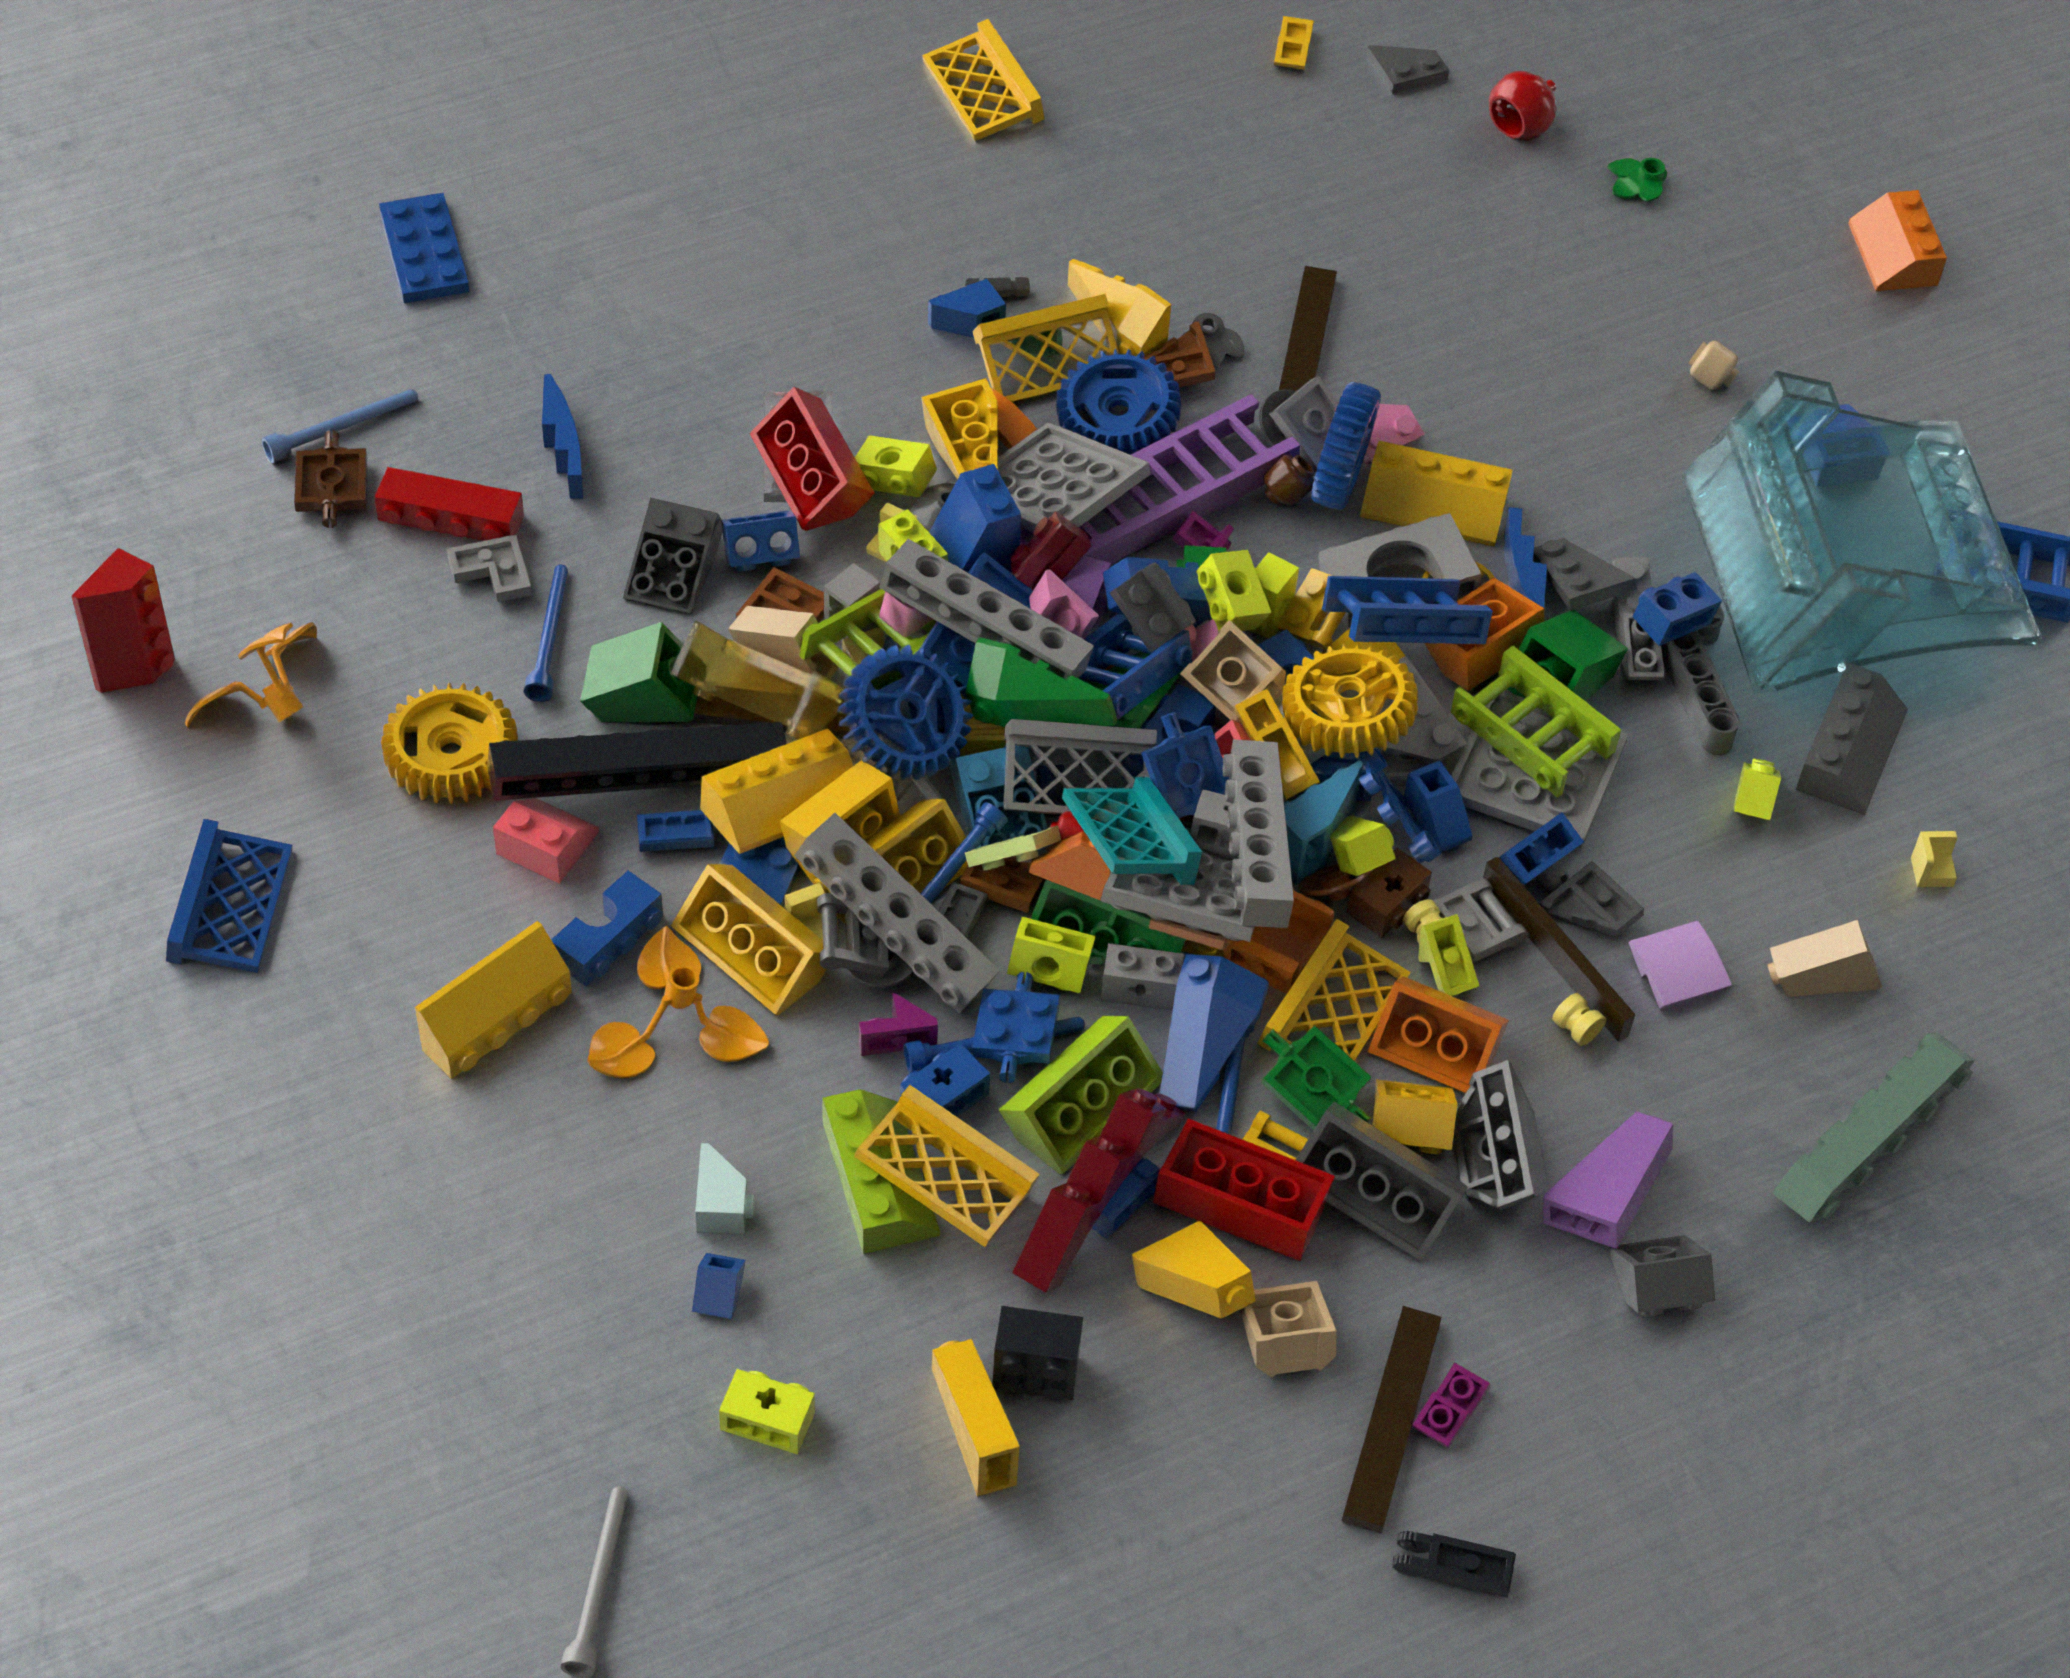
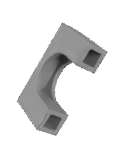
M1450 513L1438 517H1430L1421 522L1400 526L1387 532L1366 536L1360 540L1319 551V571L1332 576L1371 577L1384 566L1394 563H1409L1425 569L1434 579H1458L1460 587L1457 601L1481 586V572ZM1346 612L1341 620L1346 631L1351 628L1353 617L1351 612Z

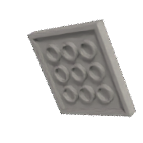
M1049 422L998 457V472L1021 512V529L1033 534L1038 522L1044 517L1050 518L1055 511L1067 518L1072 524L1080 527L1151 474L1149 462Z
M1504 691L1485 707L1501 718L1525 698ZM1536 708L1512 728L1528 739L1553 718L1541 708ZM1563 729L1539 749L1555 761L1579 742L1580 739L1568 729ZM1473 730L1454 769L1452 778L1459 786L1464 807L1532 831H1536L1563 812L1585 842L1627 743L1629 734L1620 733L1616 752L1607 759L1603 758L1596 751L1591 750L1567 769L1568 775L1563 794L1558 798L1547 789L1540 787L1531 776Z
M1201 849L1202 855L1195 885H1180L1173 873L1112 874L1111 872L1102 893L1101 902L1111 904L1116 909L1134 910L1148 914L1156 920H1171L1185 924L1193 930H1208L1219 933L1233 941L1244 940L1250 942L1255 926L1242 925L1241 910L1234 908V893L1238 882H1232V863L1236 857ZM1118 856L1119 860H1127L1125 858Z

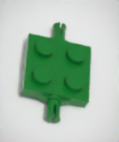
M1315 1025L1301 1039L1291 1044L1286 1042L1274 1029L1265 1036L1263 1042L1275 1051L1279 1058L1276 1065L1267 1073L1261 1083L1313 1131L1333 1102H1336L1367 1123L1370 1121L1371 1117L1354 1102L1358 1093L1370 1082L1372 1077Z

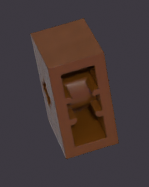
M1399 848L1393 851L1395 860L1373 869L1350 891L1346 913L1380 938L1391 928L1394 930L1398 929L1403 924L1405 913L1416 903L1428 899L1431 893L1429 885L1432 872Z

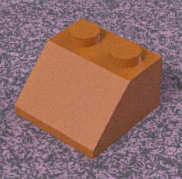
M1084 832L1039 850V856L1031 859L1029 873L1098 900L1101 899L1104 886L1111 873Z

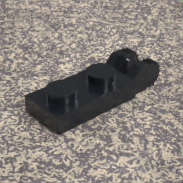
M1407 1530L1398 1534L1397 1545L1399 1547L1419 1554L1429 1552L1428 1559L1409 1556L1408 1554L1395 1555L1392 1568L1398 1571V1573L1413 1577L1425 1575L1424 1578L1508 1597L1516 1553L1435 1533L1431 1536Z

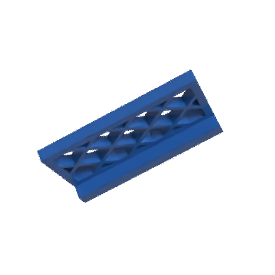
M203 819L167 938L166 962L181 964L183 958L258 973L293 845L218 829V821ZM223 843L239 846L244 854L228 860L221 851ZM267 852L282 855L279 863L265 868L258 856ZM251 861L258 870V873L242 879L235 870V867ZM228 872L235 884L219 891L212 880ZM265 880L272 889V892L257 899L249 887ZM242 891L250 903L234 910L225 898ZM218 902L227 914L210 921L203 910ZM256 910L262 917L263 923L248 929L240 917ZM233 921L241 934L225 941L217 931V928ZM207 933H210L218 944L208 950L193 947L195 939ZM248 941L255 950L253 959L236 956L231 948Z

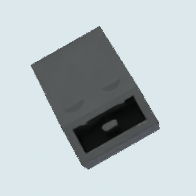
M650 497L623 599L692 614L715 560L720 543L722 519L719 514Z

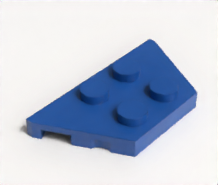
M784 837L741 854L729 843L721 859V864L733 865L782 907L785 905V895L790 894L801 869L786 848Z

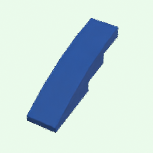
M544 374L542 409L544 448H555L557 473H568L570 499H584L581 451L575 422L567 401L551 374Z
M1509 507L1504 528V559L1509 586L1544 608L1547 564L1533 562L1535 536L1521 535L1523 509Z

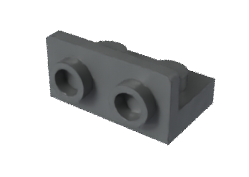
M1156 562L1139 570L1110 592V595L1150 652L1156 650L1181 630L1196 622L1191 614L1190 606L1178 595L1171 584L1169 575Z

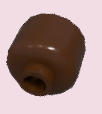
M1283 455L1264 474V482L1267 487L1264 492L1276 505L1283 503L1288 506H1294L1313 489L1315 471L1303 457L1299 455L1294 457Z

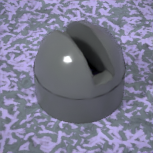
M1559 860L1536 876V878L1546 890L1553 892L1569 879V874L1561 860Z

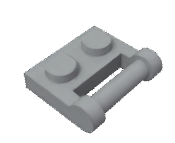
M1486 878L1479 879L1433 900L1440 909L1441 918L1458 914L1472 963L1506 947L1519 946L1529 936L1524 926L1516 924L1492 893L1493 886ZM1476 901H1481L1503 931L1499 932Z

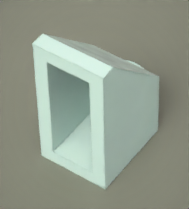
M701 1143L695 1210L696 1230L701 1233L745 1234L746 1219H753L754 1195L747 1194L746 1178L709 1143Z

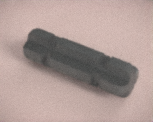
M1010 277L984 278L988 279L1001 297H1011V294H1015V297L1029 296L1030 282L1027 277H1015V280L1012 281ZM979 278L966 279L965 286L979 282Z

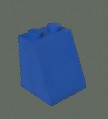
M995 464L960 474L929 531L948 553V562L967 573L978 557L984 552L1009 572H1012L1010 566L1012 563L1011 556L1020 545L1021 512Z

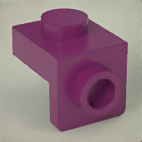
M1192 511L1185 518L1172 540L1183 549L1184 545L1222 547L1226 548L1227 551L1232 544L1228 538L1233 532L1234 527L1228 524L1219 532Z

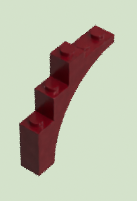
M1140 1088L1119 1094L1101 1135L1085 1142L1067 1182L1051 1189L1012 1272L1014 1275L1045 1293L1061 1286L1087 1235L1124 1179L1161 1138L1180 1126L1186 1113L1176 1108V1101L1160 1093L1153 1095Z

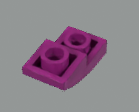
M1454 1362L1437 1391H1433L1412 1427L1449 1448L1490 1388V1383Z

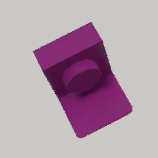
M892 993L893 1018L885 1019L878 1017L869 1021L859 1022L861 1056L903 1051L904 1043L920 1040L921 1043L928 1042L930 1046L937 1045V1018L895 993Z

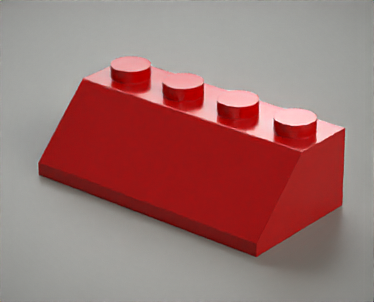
M793 387L749 433L802 530H812L853 517L875 494L825 404L817 396Z
M117 548L71 595L95 690L101 693L153 684L162 673H166L172 667L175 661L154 565Z
M1188 1118L1159 1171L1153 1203L1301 1261L1315 1233L1335 1176Z

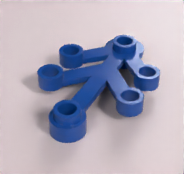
M1378 748L1373 749L1372 756L1367 751L1359 752L1358 758L1355 757V761L1360 760L1363 763L1362 771L1364 773L1359 780L1371 796L1380 790L1382 791L1384 803L1377 807V810L1383 820L1389 826L1399 819L1401 820L1404 830L1412 839V843L1408 845V848L1420 864L1424 861L1429 863L1441 855V851L1434 839L1406 808L1408 803L1404 796L1382 771L1388 765Z

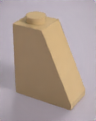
M746 606L728 628L741 656L813 690L821 691L839 668L821 651L806 660L799 656L804 631L810 625L818 624L813 613Z
M1858 920L1770 948L1774 961L1767 964L1774 986L1782 985L1787 997L1867 991L1882 988L1873 956Z

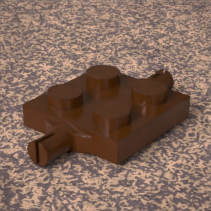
M330 430L325 433V447L316 450L296 451L295 510L296 512L323 511L322 525L329 528V518L332 528L337 525L338 510L366 509L368 457L366 448L347 449L339 447L340 434L333 430L332 438Z

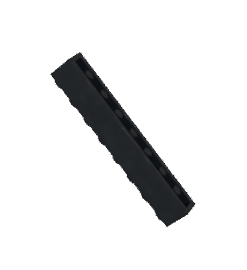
M759 722L743 725L688 727L674 730H650L633 733L502 741L489 743L487 769L493 801L697 786L702 784V776L786 745L787 741L782 722Z

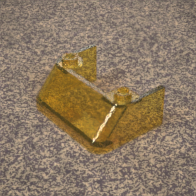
M695 620L670 673L694 686L693 694L705 700L713 702L716 696L771 721L782 722V725L788 728L785 734L797 740L824 730L839 713L837 711L838 707L845 703L844 700L839 698L844 688L815 671L811 675L727 639Z

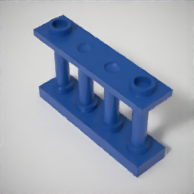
M1946 510L1938 532V538L1950 541L1947 562H1938L1931 581L1930 594L2056 621L2069 622L2070 588L2065 587L2067 566H2070V536ZM1964 544L1984 548L1982 569L1961 565ZM1998 551L2019 555L2016 577L1995 573ZM2033 559L2053 563L2051 584L2030 580Z
M1328 576L1322 606L1324 612H1351L1353 614L1349 637L1354 642L1486 644L1492 610L1487 605H1459L1456 602L1460 587L1458 579Z
M1118 613L1084 638L1085 641L1091 643L1094 647L1087 668L1079 679L1084 682L1091 681L1108 686L1103 691L1110 694L1117 719H1119L1186 668L1189 663H1192L1193 651L1190 644L1189 631L1183 629L1159 648L1150 652L1141 638L1133 634L1132 625L1126 616ZM1133 649L1150 655L1143 659L1125 653ZM1109 665L1128 669L1129 671L1121 675L1104 669Z

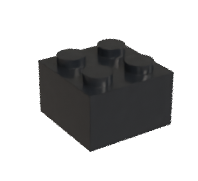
M1001 1306L994 1349L992 1380L994 1389L1001 1390L1009 1395H1020L1022 1393L1039 1395L1051 1401L1073 1400L1080 1357L1083 1317Z

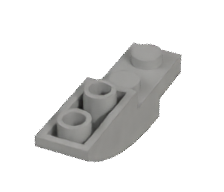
M1614 557L1611 565L1636 578L1637 590L1615 596L1612 599L1617 641L1628 648L1622 660L1627 680H1663L1664 669L1661 646H1658L1632 617L1639 604L1638 598L1646 589L1652 587L1649 557Z

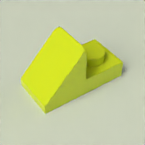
M1458 914L1422 925L1418 959L1419 962L1430 963L1438 991L1454 996L1479 987Z

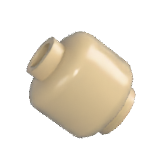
M1716 340L1708 344L1703 341L1688 362L1691 365L1690 375L1710 390H1716L1722 384L1728 388L1739 373V370L1735 368L1738 356Z

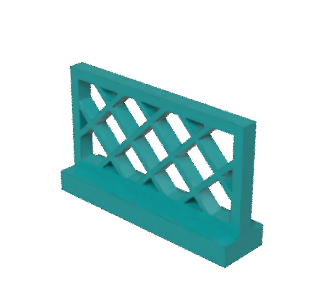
M1135 777L1133 788H1064L1062 799L1112 874L1173 873L1180 885H1195L1202 851L1149 777ZM1118 856L1125 858L1127 860H1119Z

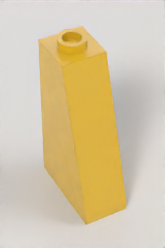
M972 1339L961 1342L952 1340L943 1343L939 1348L932 1349V1372L977 1497L1017 1486L1020 1446Z

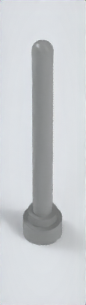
M616 1486L611 1491L577 1637L564 1650L560 1667L563 1672L574 1677L588 1678L595 1673L598 1654L595 1652L596 1647L593 1644L628 1496L627 1490L622 1486Z

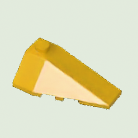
M1076 259L1069 261L1068 287L1077 300L1106 294L1109 304L1107 313L1119 354H1126L1128 349H1130L1132 356H1137L1143 351L1144 357H1146L1153 351L1163 347L1164 343L1168 341L1171 303L1145 285L1137 284L1136 286L1126 284L1124 277L1116 275L1110 278L1105 276L1100 268ZM1100 319L1094 320V324L1103 334Z
M986 378L921 397L925 427L936 450L957 480L961 473L995 464L998 470L997 399Z

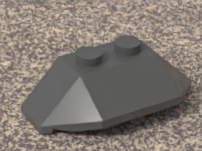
M1506 1060L1473 1073L1469 1082L1470 1088L1463 1097L1456 1113L1453 1136L1460 1179L1462 1183L1469 1186L1464 1194L1499 1210L1538 1197L1547 1181L1535 1113L1512 1063Z

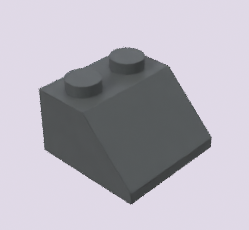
M1686 1235L1621 1244L1617 1249L1609 1247L1610 1257L1625 1303L1640 1315L1656 1316L1664 1313V1309L1678 1307L1681 1310H1695L1701 1308L1702 1303L1715 1301L1712 1254Z

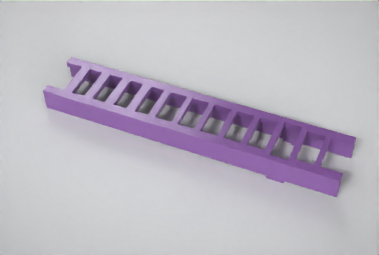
M1250 394L1131 454L1134 457L1149 462L1150 473L1174 497L1156 505L1136 484V486L1128 490V493L1141 505L1145 512L1128 520L1113 503L1103 509L1104 512L1117 526L1099 534L1088 521L1082 524L1079 528L1088 535L1092 544L1085 553V556L1112 564L1178 530L1192 511L1203 517L1215 510L1219 512L1239 502L1240 497L1265 485L1264 474L1283 455H1291L1293 457L1299 455L1300 444L1292 436L1267 449L1246 427L1254 423L1255 410L1259 408V401ZM1236 432L1257 454L1240 462L1220 442V439ZM1209 446L1233 472L1215 480L1196 460L1197 451ZM1183 462L1202 483L1184 491L1164 468L1171 464L1177 465ZM1021 529L1020 545H1027L1023 539L1033 535V533ZM921 628V633L926 635L927 632Z

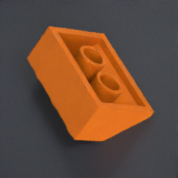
M1919 190L1887 192L1849 219L1848 224L1876 291L1938 286L1947 256Z
M1492 578L1456 601L1459 605H1487L1492 610L1486 644H1424L1442 674L1469 691L1500 670L1503 653L1511 646H1515L1519 650L1528 629L1545 621L1544 608L1498 579Z
M1403 976L1393 984L1368 1052L1466 1093L1470 1088L1469 1082L1473 1073L1490 1067L1509 1020Z

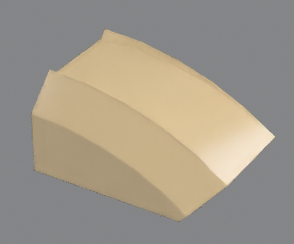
M1229 620L1219 630V634L1180 674L1230 720L1241 723L1235 713V705L1265 689H1268L1275 701L1283 692L1286 671Z
M1317 1281L1254 1289L1256 1302L1242 1308L1241 1314L1256 1368L1273 1378L1276 1374L1311 1369L1321 1371L1336 1357L1337 1330Z

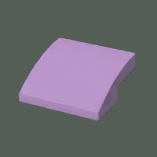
M1699 921L1628 942L1641 977L1647 976L1659 1009L1721 991L1732 985L1716 948Z

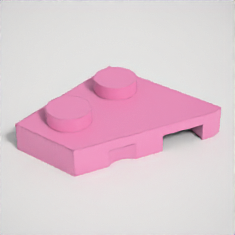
M1379 404L1380 407L1364 458L1366 466L1373 461L1378 440L1406 446L1425 435L1408 405Z

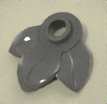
M1203 313L1193 320L1192 323L1197 321L1200 323L1215 371L1223 362L1225 355L1232 358H1243L1244 344L1237 332L1226 328L1220 317L1212 313ZM1208 325L1214 329L1206 330L1203 326Z

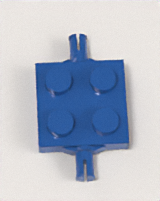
M1171 712L1160 717L1168 738L1164 739L1159 745L1141 752L1151 781L1176 816L1181 818L1186 815H1195L1202 790L1225 795V785L1229 777L1223 776V758L1212 727L1203 726L1191 732H1182L1176 712Z
M1024 972L1017 975L1015 990L983 988L972 1053L977 1058H989L1001 1062L999 1079L1006 1083L1007 1075L1009 1083L1015 1081L1018 1064L1029 1062L1050 1064L1060 997L1057 994L1030 992L1033 976L1026 972L1025 983Z

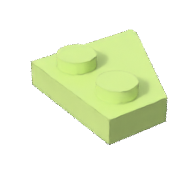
M1058 826L1030 835H1022L965 852L968 867L982 864L983 871L1005 865L1003 858L1016 856L1017 862L1038 857V849L1061 841Z

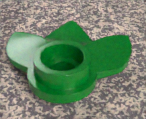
M1624 158L1613 161L1607 166L1619 178L1613 185V195L1623 199H1632L1640 196L1646 202L1656 200L1661 196L1663 192L1662 184L1667 178V170L1661 160L1646 158L1639 162L1632 158Z

